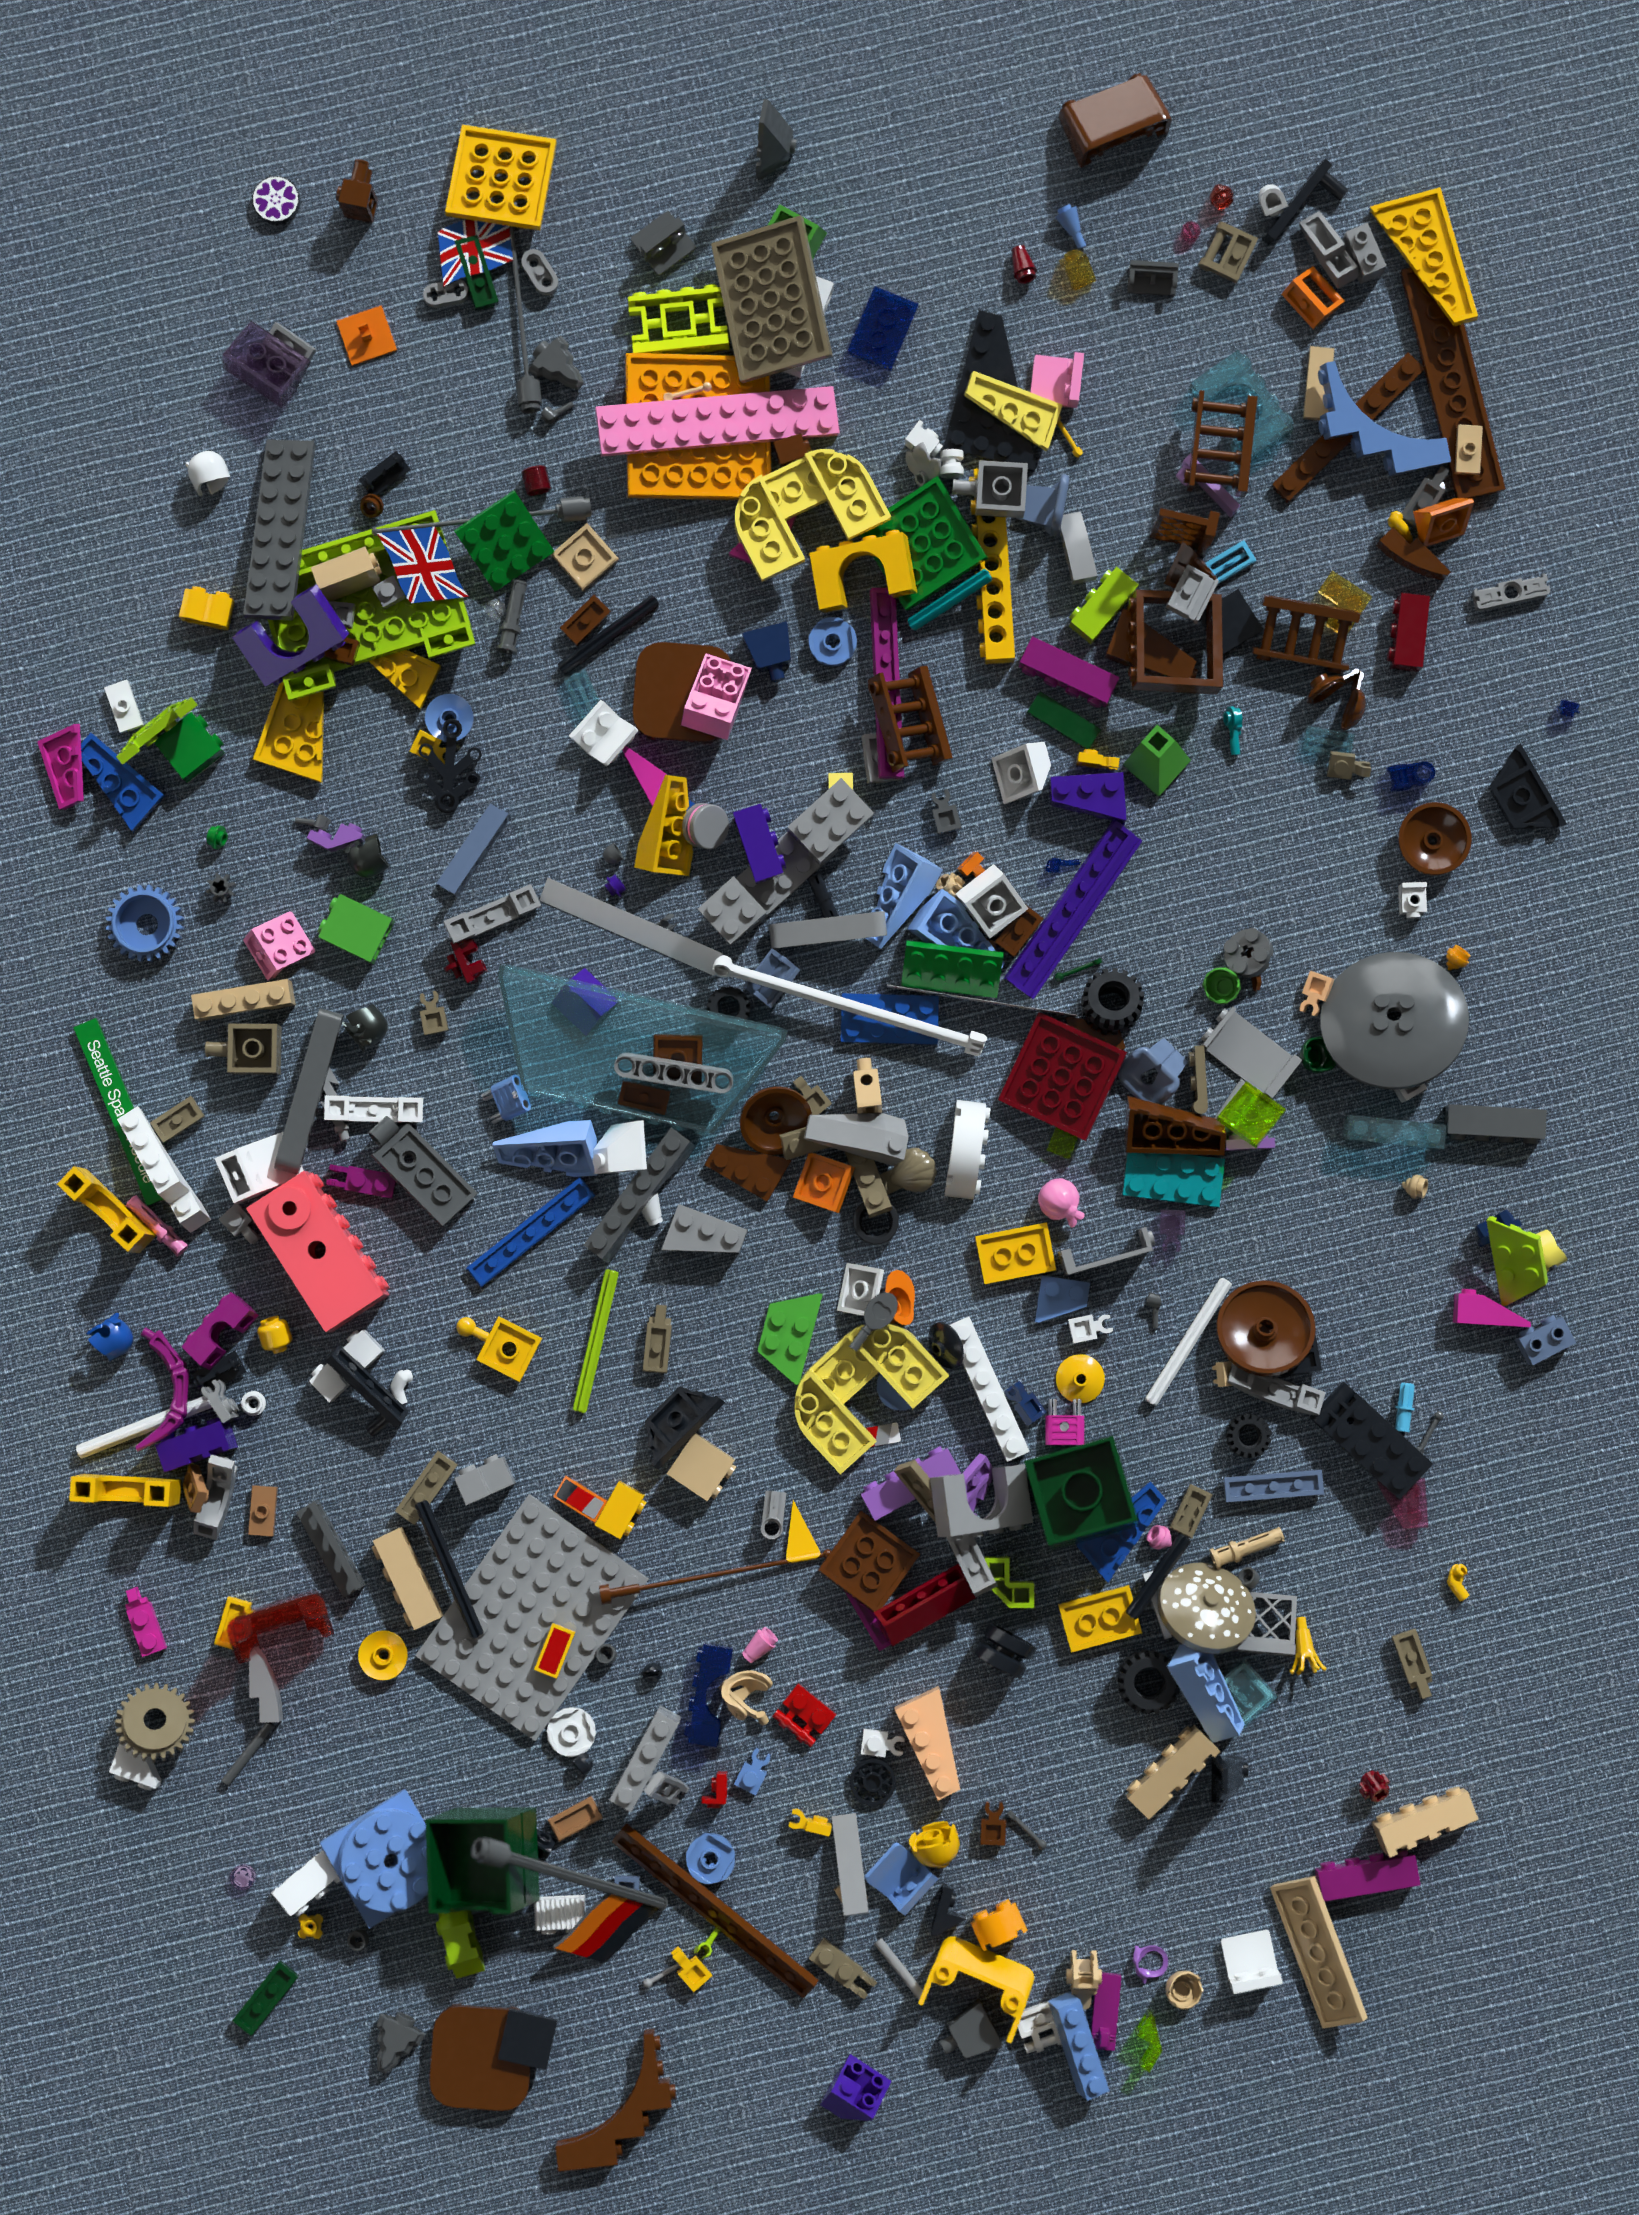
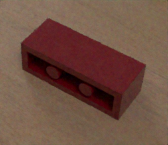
M1401 593L1397 600L1394 599L1392 614H1396L1395 623H1391L1389 637L1393 638L1392 647L1388 648L1387 661L1391 662L1390 669L1419 672L1423 668L1430 596Z

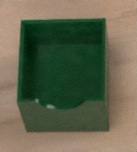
M1113 1436L1024 1461L1051 1551L1139 1526Z
M536 1807L454 1808L425 1819L429 1913L446 1914L467 1910L490 1911L491 1914H512L540 1900L538 1872L508 1863L502 1868H497L480 1863L476 1858L472 1857L474 1842L478 1838L487 1837L507 1843L512 1853L538 1860Z

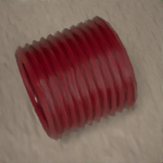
M533 466L521 472L526 495H541L552 489L546 466Z

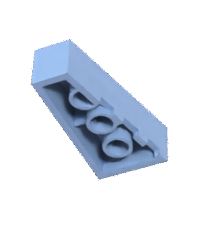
M1183 1644L1179 1645L1167 1668L1202 1724L1205 1733L1209 1736L1212 1743L1239 1736L1245 1724L1214 1655L1193 1650Z

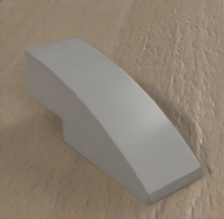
M1320 211L1299 222V226L1311 249L1337 289L1358 278L1357 264L1345 250V243Z
M1081 511L1063 515L1060 534L1072 585L1094 581L1097 578V572Z
M252 1646L249 1648V1698H259V1723L280 1722L283 1720L282 1701L275 1675L259 1646Z

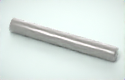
M882 1938L878 1939L874 1945L916 1998L920 2000L923 1989Z

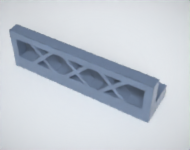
M491 803L489 804L437 881L439 886L458 898L510 821L509 813L503 809L501 811Z

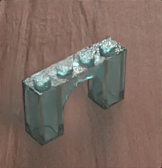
M1237 350L1192 381L1189 390L1195 398H1197L1200 390H1204L1203 401L1209 402L1233 390L1243 391L1251 396H1258L1257 404L1260 417L1254 426L1252 461L1290 435L1294 429V422L1287 412L1284 413L1278 406L1280 402L1276 395L1268 392L1263 377L1259 373L1255 374L1251 368L1252 363L1247 355H1242ZM1237 438L1233 440L1230 447L1234 452L1240 450L1241 441H1237Z

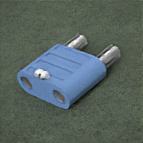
M517 1075L510 1076L492 1085L491 1090L481 1095V1097H485L483 1098L484 1101L492 1098L495 1100L499 1113L492 1115L490 1118L491 1120L495 1119L491 1121L494 1124L502 1120H511L531 1109L523 1083Z

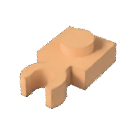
M1310 971L1302 994L1308 995V998L1301 1003L1300 1011L1306 1012L1307 1007L1312 1005V1015L1317 1017L1320 1013L1319 1001L1326 1002L1335 979Z

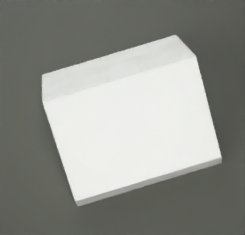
M847 1263L837 1311L864 1316L866 1306L870 1300L880 1293L884 1270Z

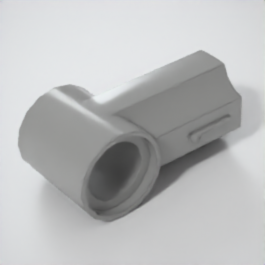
M765 1490L761 1532L767 1539H777L782 1534L787 1493ZM771 1521L776 1522L779 1526V1531L774 1536H770L765 1532V1525Z

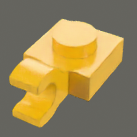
M792 1809V1814L798 1815L800 1820L797 1823L789 1822L788 1826L790 1828H800L808 1832L830 1836L832 1823H828L827 1818L814 1815L813 1819L806 1818L800 1809Z
M678 1946L671 1952L672 1957L681 1966L677 1971L678 1975L693 1992L713 1976L696 1955L689 1960Z

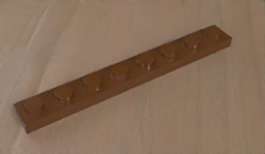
M1409 352L1406 353L1355 404L1373 421L1425 368ZM1322 435L1271 487L1289 503L1351 442L1353 436L1347 435L1324 440V435Z

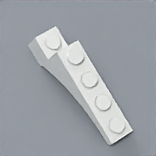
M137 1106L118 1118L119 1124L157 1193L171 1206L179 1223L191 1233L209 1222L211 1219L202 1202L195 1195L166 1152L143 1111Z

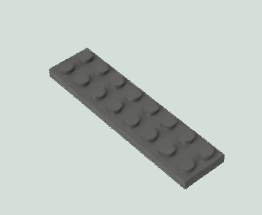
M266 440L243 612L245 619L293 621L295 608L291 601L297 595L316 447L314 441Z

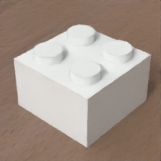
M994 864L956 893V896L976 924L989 938L993 937L1028 910V907L1004 873Z

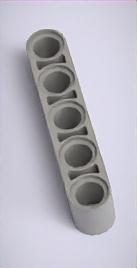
M885 911L769 924L771 949L886 936Z
M634 1053L620 1054L614 1064L615 1072L624 1078L715 1093L729 1092L733 1086V1075L725 1068ZM622 1059H628L632 1063V1068L624 1071L620 1068L619 1062ZM647 1063H652L656 1066L657 1071L655 1074L648 1075L644 1072L643 1066ZM671 1067H676L680 1070L681 1076L676 1079L670 1078L667 1070ZM695 1071L702 1072L705 1075V1080L700 1083L694 1082L691 1077L692 1073ZM720 1075H725L729 1079V1084L721 1087L717 1085L715 1079Z

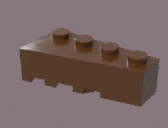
M1127 1096L1124 1138L1126 1153L1224 1155L1226 1130L1223 1120Z

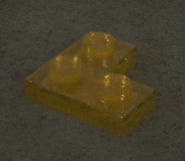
M1333 570L1318 591V593L1338 605L1337 607L1359 611L1360 613L1363 612L1372 598L1371 595ZM1329 618L1325 626L1338 634V619ZM1352 622V626H1349L1348 633L1355 624V622Z

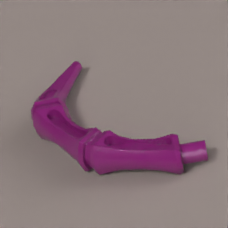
M146 1327L142 1331L141 1336L150 1341L149 1347L159 1355L169 1373H171L173 1399L169 1407L170 1411L166 1413L162 1424L135 1446L137 1452L162 1440L183 1424V1419L187 1416L190 1371L186 1368L187 1363L171 1346L161 1330L155 1333Z

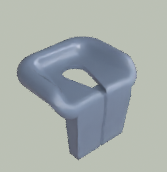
M1063 474L1060 477V481L1052 487L1027 485L1024 518L1016 519L1044 527L1049 535L1057 536L1061 530L1070 481L1069 476Z
M1163 1038L1150 1049L1148 1047H1140L1133 1051L1124 1060L1118 1073V1078L1121 1084L1135 1098L1163 1105L1177 1091L1180 1084L1178 1075L1182 1072L1188 1061ZM1155 1068L1159 1073L1153 1084H1146L1142 1080V1074Z

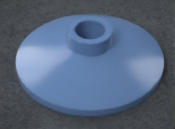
M443 694L433 699L425 712V723L428 731L432 736L446 742L442 725L445 722V716L452 715L462 725V732L456 737V741L463 739L470 732L473 725V712L468 702L455 694ZM449 724L447 727L448 732L454 733L456 726Z

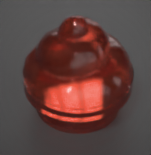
M1216 184L1210 194V202L1217 209H1225L1233 203L1234 193L1229 186Z

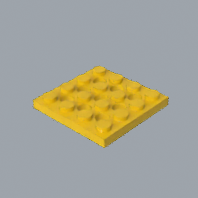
M462 125L445 210L446 216L541 231L557 145L556 139ZM479 148L488 150L487 155L482 157L477 156L475 152ZM502 152L512 154L508 160L500 159L499 155ZM527 155L535 157V161L531 164H526L522 160ZM474 170H482L484 175L481 178H474L471 176V173ZM503 173L508 178L503 182H498L495 180V176ZM522 177L531 179V183L526 186L520 185L518 181ZM472 191L480 194L476 200L468 199L467 195ZM495 195H500L504 198L499 204L492 203L490 200ZM518 199H525L527 204L524 207H517L514 205V202Z

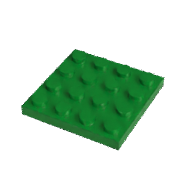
M938 476L889 507L888 511L892 517L890 521L860 535L862 538L870 535H876L878 538L886 536L885 533L892 530H899L907 535L917 593L898 597L906 611L988 559ZM873 556L875 561L879 565L880 569L882 570L883 574L885 575V569L882 562L879 558Z

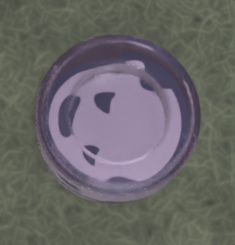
M247 1864L236 1866L230 1874V1882L238 1890L250 1888L256 1880L255 1870Z

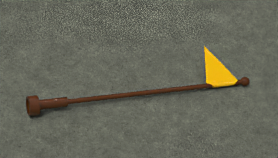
M793 1500L786 1559L641 1586L638 1583L609 1589V1584L600 1585L602 1605L612 1604V1598L639 1594L642 1590L817 1558H827L831 1550L826 1549L820 1553Z

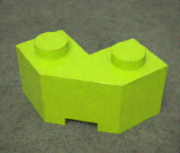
M984 1556L998 1585L991 1590L1009 1608H1034V1582L1009 1581L1008 1556Z
M471 1911L438 1913L439 1921H436L438 1935L443 1937L447 1952L445 1961L448 1970H453L456 1979L485 1971L483 1951L476 1938Z

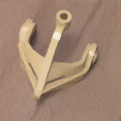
M752 1670L742 1671L725 1679L718 1687L722 1691V1697L728 1710L735 1718L744 1720L749 1715L758 1719L760 1725H766L769 1722L764 1711L757 1712L743 1702L751 1692L755 1690L767 1691L772 1687V1680L767 1675ZM740 1685L743 1686V1688L738 1689L733 1692L731 1691V1689Z

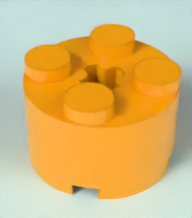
M1009 1899L996 1904V1910L990 1913L985 1909L973 1915L974 1920L970 1924L982 1951L987 1950V1944H991L993 1948L1018 1937L1017 1931L1022 1929L1023 1933L1028 1931L1015 1902L1010 1903Z

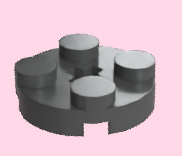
M1255 928L1237 932L1224 944V958L1228 968L1237 975L1245 976L1246 978L1262 974L1270 965L1268 962L1271 956L1273 957L1274 951L1271 941L1265 934ZM1254 948V951L1251 952L1252 957L1244 956L1247 949Z

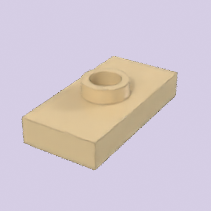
M1458 424L1455 474H1480L1483 426Z

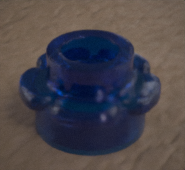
M1561 699L1560 705L1557 706V709H1561V715L1574 717L1575 713L1580 714V711H1578L1579 703Z

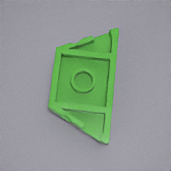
M823 1294L809 1295L769 1305L758 1352L795 1385H798L801 1380Z

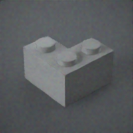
M497 1454L484 1459L485 1465L476 1468L473 1464L458 1471L460 1476L454 1479L466 1505L516 1483L504 1456L498 1458Z

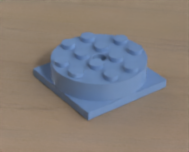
M406 1789L401 1790L319 1842L369 1929L396 1911H401L415 1905L428 1894L426 1824ZM388 1854H394L395 1859L392 1866L384 1865V1858Z

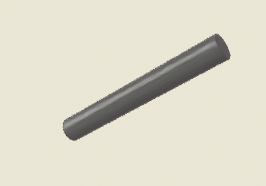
M271 1722L265 1723L222 1778L223 1783L229 1786L274 1729L275 1726Z

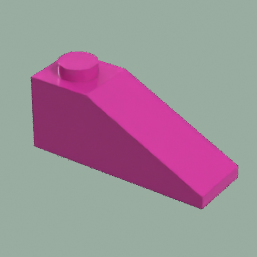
M625 746L622 752L653 807L664 776L667 774Z
M1461 1289V1293L1454 1294L1453 1323L1531 1327L1530 1321L1484 1295H1477L1474 1289Z

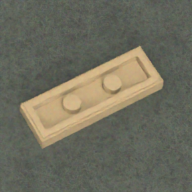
M1310 346L1303 419L1320 420V416L1328 412V409H1325L1323 404L1325 392L1323 385L1319 383L1318 371L1321 365L1333 361L1334 348Z

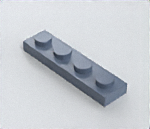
M1321 1469L1223 1477L1225 1502L1324 1494Z

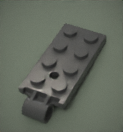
M385 1116L368 1132L371 1139L380 1146L376 1152L374 1151L371 1154V1157L441 1228L477 1196L478 1193L409 1123L406 1122L399 1130L396 1123L388 1116ZM407 1155L413 1157V1162L410 1164L404 1161V1157Z

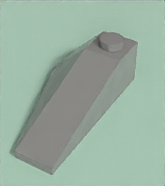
M884 1113L808 1116L804 1135L805 1140L891 1166L904 1160L909 1138L905 1120Z

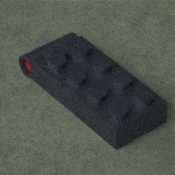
M1343 1381L1323 1402L1320 1415H1311L1309 1417L1397 1500H1400L1433 1465L1428 1458ZM1347 1418H1352L1353 1423L1348 1424Z

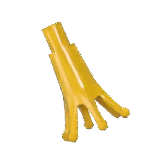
M1306 1617L1296 1618V1655L1293 1667L1289 1671L1290 1674L1293 1675L1299 1661L1296 1674L1300 1675L1304 1671L1305 1659H1308L1312 1673H1317V1670H1320V1668L1322 1671H1326V1667L1323 1666L1314 1650L1310 1630L1307 1629Z

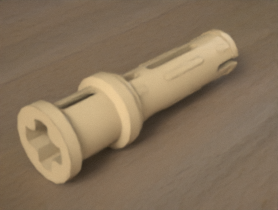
M1277 1527L1237 1543L1230 1541L1227 1546L1216 1550L1211 1548L1209 1553L1213 1564L1218 1570L1221 1569L1222 1565L1233 1561L1238 1563L1244 1556L1283 1543L1285 1540L1280 1527Z

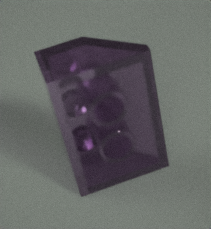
M253 321L248 323L222 354L224 370L281 408L297 391L310 364L308 358Z

